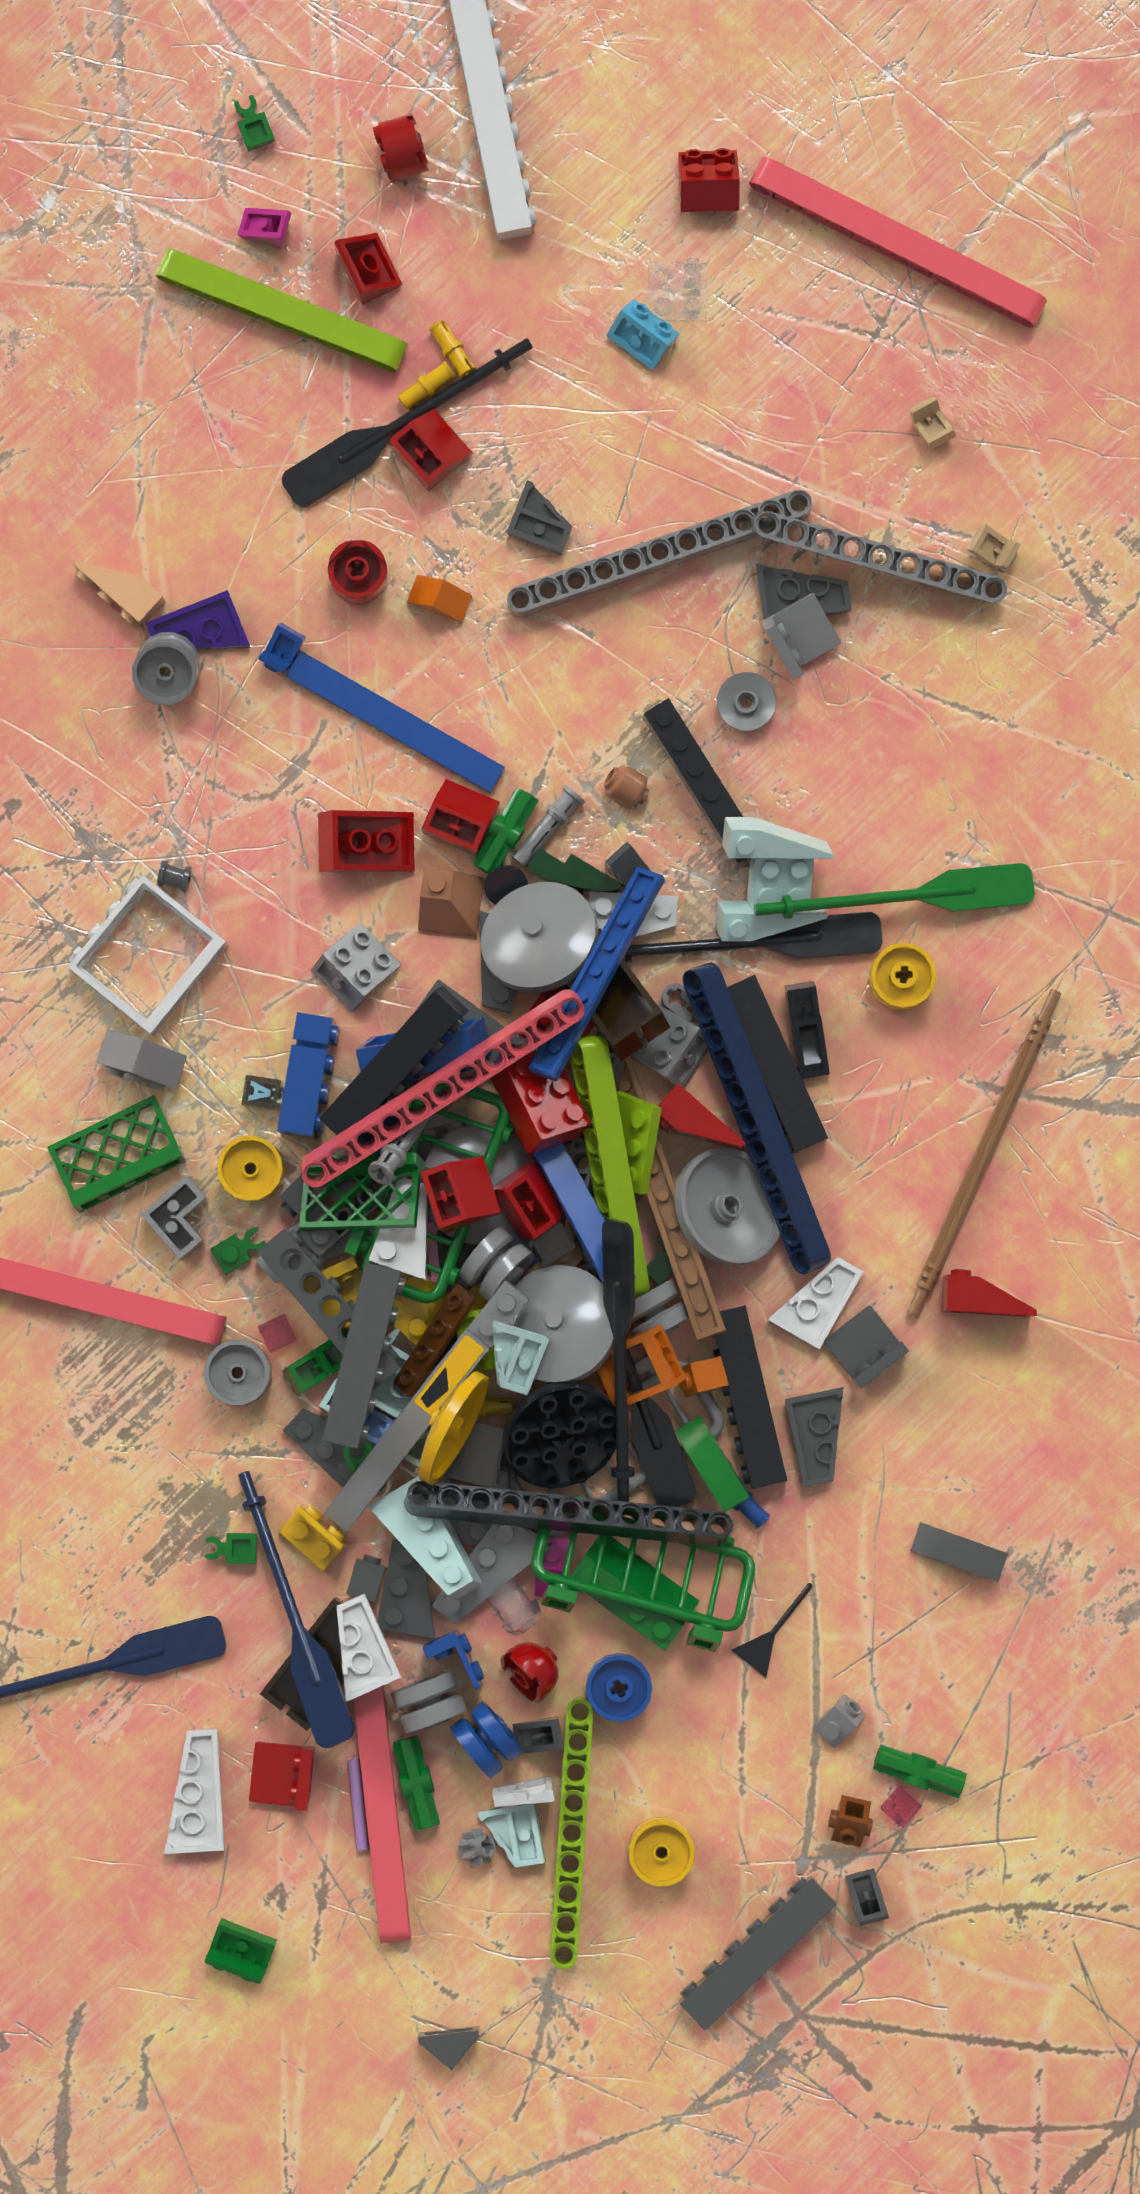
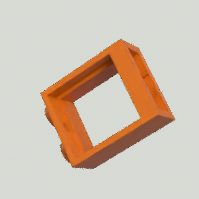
M662 1324L626 1339V1349L643 1343L660 1380V1383L631 1395L627 1392V1406L670 1389L687 1379ZM613 1347L607 1360L595 1372L600 1376L605 1387V1393L615 1406V1366L611 1357L614 1354Z

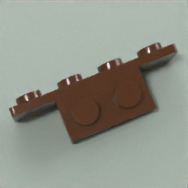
M458 1283L455 1284L394 1379V1384L408 1397L413 1398L432 1369L437 1366L458 1340L457 1330L476 1302V1297Z

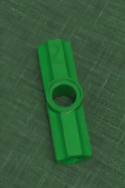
M517 787L502 814L499 813L486 835L487 839L472 865L486 874L502 866L509 851H513L525 830L524 826L539 800Z
M418 1735L394 1741L393 1745L400 1769L399 1780L404 1798L409 1804L415 1831L439 1825L440 1820L433 1797L434 1786L429 1767L425 1765Z
M880 1744L873 1765L874 1770L901 1778L907 1784L925 1790L930 1788L956 1798L960 1797L967 1773L938 1764L934 1759L913 1752L909 1754Z

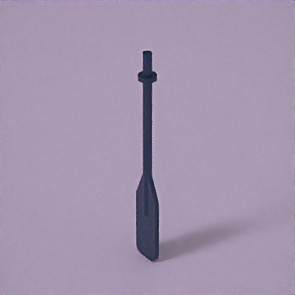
M245 1471L238 1475L247 1501L242 1503L244 1511H251L292 1628L291 1673L316 1743L322 1748H332L352 1738L355 1732V1725L330 1654L303 1625L262 1508L267 1503L265 1496H258L250 1471Z
M206 1616L132 1636L105 1659L0 1686V1698L107 1670L147 1676L221 1656L226 1650L223 1628L218 1618Z

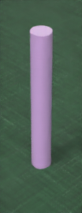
M349 1759L348 1769L356 1847L358 1851L367 1850L369 1846L360 1759Z

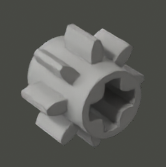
M483 1828L463 1832V1838L458 1843V1853L462 1860H470V1867L481 1866L483 1863L491 1862L490 1856L495 1852V1842L492 1836L483 1834Z

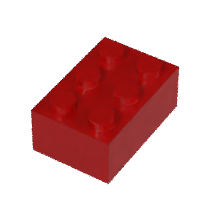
M537 1050L528 1053L491 1077L528 1155L577 1139L591 1125L565 1069H563L557 1082L530 1072L528 1067Z

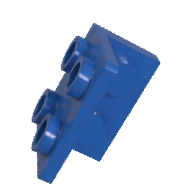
M456 1629L424 1644L423 1650L427 1659L434 1656L436 1661L451 1655L453 1652L452 1647L455 1646L475 1690L481 1688V1680L485 1676L478 1660L471 1661L468 1653L471 1652L472 1647L465 1633L460 1635Z

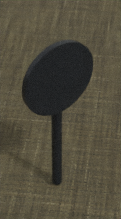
M503 865L493 869L487 875L484 881V891L487 898L496 905L510 892L528 885V880L519 868Z

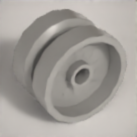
M160 632L150 636L140 646L132 666V679L137 691L144 698L158 705H172L184 700L192 692L198 678L200 656L196 647L182 635L174 632Z
M502 1227L493 1230L479 1243L467 1258L459 1273V1277L470 1287L480 1285L479 1294L487 1301L492 1298L505 1280L514 1286L526 1272L534 1257V1254L522 1244L512 1247L514 1238Z
M673 1278L635 1299V1312L631 1323L640 1318H643L644 1323L634 1328L630 1334L631 1336L659 1324H662L667 1334L678 1328L679 1323L689 1318L684 1301L670 1308L666 1304L680 1293Z
M229 1340L218 1345L209 1354L204 1366V1380L209 1392L219 1401L229 1405H248L259 1400L268 1391L272 1381V1365L268 1355L258 1345L245 1340ZM235 1367L242 1368L243 1376L236 1379L233 1377L235 1374L232 1371Z
M452 1670L425 1678L391 1693L396 1708L404 1709L413 1705L416 1707V1709L403 1714L400 1719L405 1734L422 1728L434 1727L467 1710L461 1695L454 1694L444 1698L441 1696L453 1690L457 1685Z

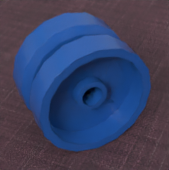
M614 1653L606 1655L595 1662L588 1673L586 1691L588 1701L596 1713L607 1720L622 1722L635 1718L645 1710L651 1699L652 1684L650 1674L641 1661L632 1655ZM616 1681H620L621 1684L624 1683L625 1688L622 1692H616L613 1689Z
M482 1701L471 1710L472 1718L478 1725V1729L465 1718L459 1719L450 1729L473 1761L491 1779L503 1769L502 1762L495 1753L496 1750L510 1762H513L524 1751L504 1720L498 1714H495L486 1702Z

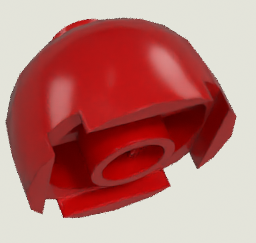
M532 1642L520 1643L501 1656L500 1661L503 1670L505 1671L509 1668L514 1675L509 1680L530 1701L536 1698L537 1703L543 1701L554 1690L559 1679V1671L555 1663L558 1660L557 1656L547 1646L543 1648Z

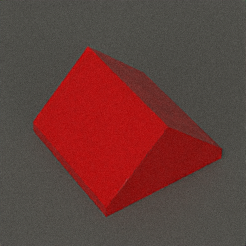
M378 233L337 239L334 242L336 254L362 305L402 285Z

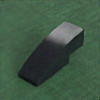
M814 981L785 985L799 1074L802 1079L829 1075V1064L816 985Z

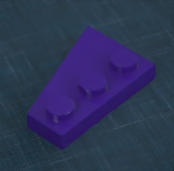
M228 590L146 622L150 636L160 632H174L186 637L196 648L250 646Z

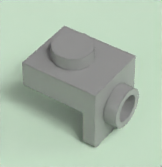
M844 1694L830 1710L816 1721L813 1728L835 1748L857 1728L865 1714L858 1703Z

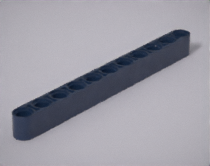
M712 962L687 970L683 975L685 991L743 1140L746 1142L745 1145L791 1263L798 1273H810L829 1264L831 1260L830 1249L722 972Z

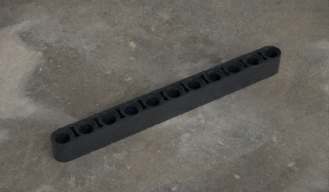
M416 1481L409 1486L404 1500L406 1511L417 1517L712 1547L723 1545L734 1526L731 1517L721 1511L440 1482L430 1485L425 1481ZM420 1494L425 1497L426 1502L418 1503L413 1500L412 1496ZM450 1497L455 1500L456 1505L447 1506L443 1503L442 1499ZM475 1500L482 1501L486 1508L477 1509L472 1502ZM505 1503L512 1504L516 1511L507 1512L502 1505ZM535 1506L542 1507L546 1514L537 1515L532 1508ZM562 1510H571L576 1517L567 1518L563 1515ZM592 1513H601L605 1517V1521L595 1520ZM622 1516H631L635 1524H626ZM652 1519H660L665 1524V1527H656L652 1523ZM681 1522H690L694 1526V1530H686ZM711 1525H719L724 1530V1533L718 1534L714 1532Z

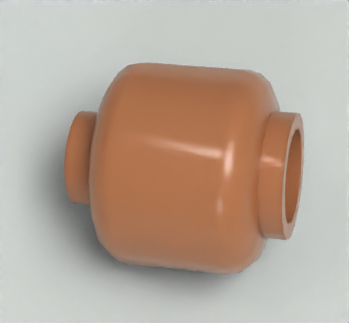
M626 764L619 768L613 767L603 785L606 788L607 797L625 808H631L636 803L641 805L649 794V789L646 788L647 777Z

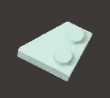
M494 1320L492 1331L497 1384L501 1388L528 1395L549 1339L544 1335Z
M536 1803L518 1805L509 1809L501 1807L478 1812L479 1819L484 1821L494 1835L493 1838L505 1850L508 1859L515 1868L546 1862Z

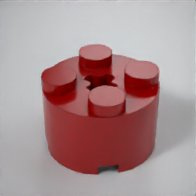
M413 113L380 122L378 126L373 127L376 142L380 145L381 151L385 152V154L380 155L389 180L394 179L396 181L429 171L420 132L418 133L415 130L414 125L417 123Z
M350 540L343 542L332 552L328 563V576L334 592L341 599L355 605H363L375 600L382 594L388 581V569L385 557L376 545L365 540ZM363 567L364 574L354 577L352 569L360 570Z

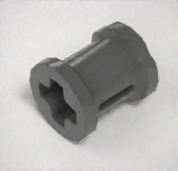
M163 860L158 873L157 886H173L181 888V891L186 893L191 880L192 867L181 868L168 864V861Z

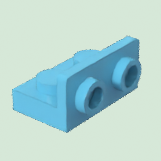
M633 299L620 311L606 336L653 371L660 363L669 346L678 338L679 333L668 322L661 320L649 311L647 306Z

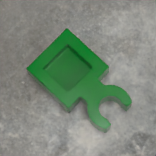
M253 95L249 96L251 106L248 109H242L238 100L234 101L237 114L244 118V120L238 121L237 124L248 152L276 142L265 112L256 114L257 103Z
M256 1227L249 1229L242 1240L238 1238L237 1234H234L210 1249L225 1275L251 1260L247 1253L251 1249L259 1250L266 1244L265 1241L259 1244L251 1242V1236L259 1231Z
M226 1533V1542H222L214 1536L205 1539V1542H213L217 1545V1551L214 1554H205L206 1559L214 1560L221 1555H226V1563H257V1533Z

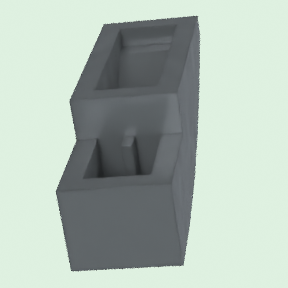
M921 1522L910 1549L913 1552L997 1582L1000 1579L1008 1555L1006 1552Z

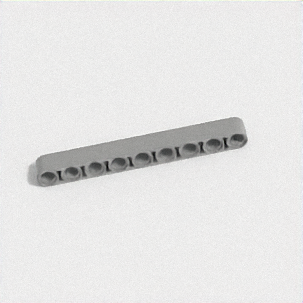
M760 512L752 520L751 527L756 536L984 602H999L1007 594L1006 582L995 575L774 512ZM764 516H768L773 520V529L767 534L759 529V521ZM793 524L798 525L802 531L800 539L795 542L791 541L787 535L788 528ZM822 532L826 533L830 538L829 546L823 550L818 548L815 542L817 535ZM850 540L854 541L858 546V552L852 558L848 557L844 552V546ZM879 548L886 553V561L880 566L876 565L872 559L874 551ZM905 557H910L914 561V569L908 574L904 573L900 567L901 561ZM933 565L940 566L943 572L941 579L936 582L932 581L929 577V570ZM961 573L968 574L971 580L969 587L964 590L960 589L957 584V578ZM990 581L996 582L999 588L997 595L992 598L985 592V587Z

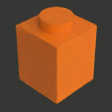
M721 1356L683 1366L682 1370L687 1379L678 1384L680 1389L683 1390L685 1398L716 1391L728 1386Z

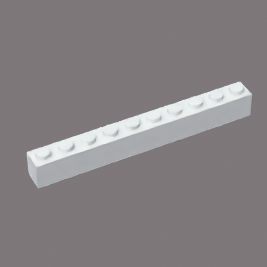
M448 0L497 240L501 241L531 235L532 225L536 224V217L533 206H527L526 197L531 196L528 179H522L520 168H525L522 150L516 151L514 140H519L516 122L510 123L508 112L513 111L511 95H505L503 84L508 82L505 66H499L497 56L502 55L499 38H493L491 28L496 27L493 9L487 10L485 0Z

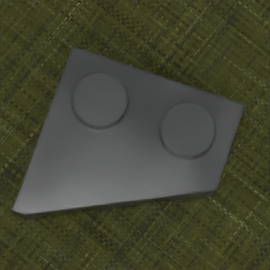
M527 480L508 527L507 535L562 556L572 530V525L556 511L551 502L545 499L535 488V485Z

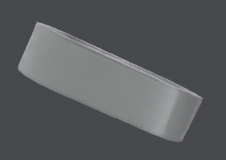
M673 983L665 987L662 992L663 1005L671 1012L699 1027L698 1021L696 1023L692 1022L693 1015L687 1010L689 1006H692L684 986ZM669 991H681L680 998L686 1005L683 1007L678 1002L670 1004L668 1002L670 996L667 993Z

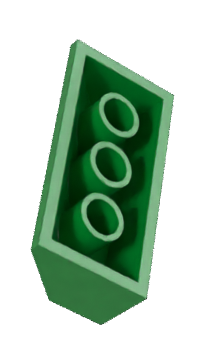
M599 1535L570 1574V1578L591 1583L602 1535ZM612 1536L607 1537L597 1585L620 1591L629 1549ZM635 1553L626 1593L649 1599L656 1568ZM661 1573L655 1601L678 1607L682 1587ZM687 1592L684 1609L693 1611L699 1600ZM590 1596L664 1651L685 1624V1621Z

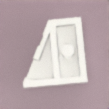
M551 1776L492 1788L495 1807L502 1806L503 1809L524 1804L555 1801Z

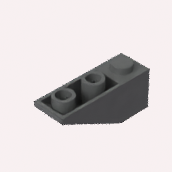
M372 1181L365 1186L373 1195L379 1190ZM362 1189L350 1202L358 1210L371 1197ZM383 1195L378 1201L382 1204L386 1197ZM375 1203L363 1214V1216L366 1218L379 1205ZM346 1204L334 1216L338 1221H346L355 1211ZM324 1212L315 1221H318L321 1217H323L326 1214V1212ZM352 1229L302 1231L299 1237L304 1241V1246L311 1254L314 1253L319 1259Z

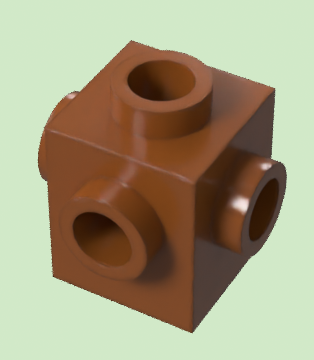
M842 1795L837 1810H831L828 1827L833 1828L831 1840L861 1847L864 1836H870L873 1819L869 1818L871 1801Z

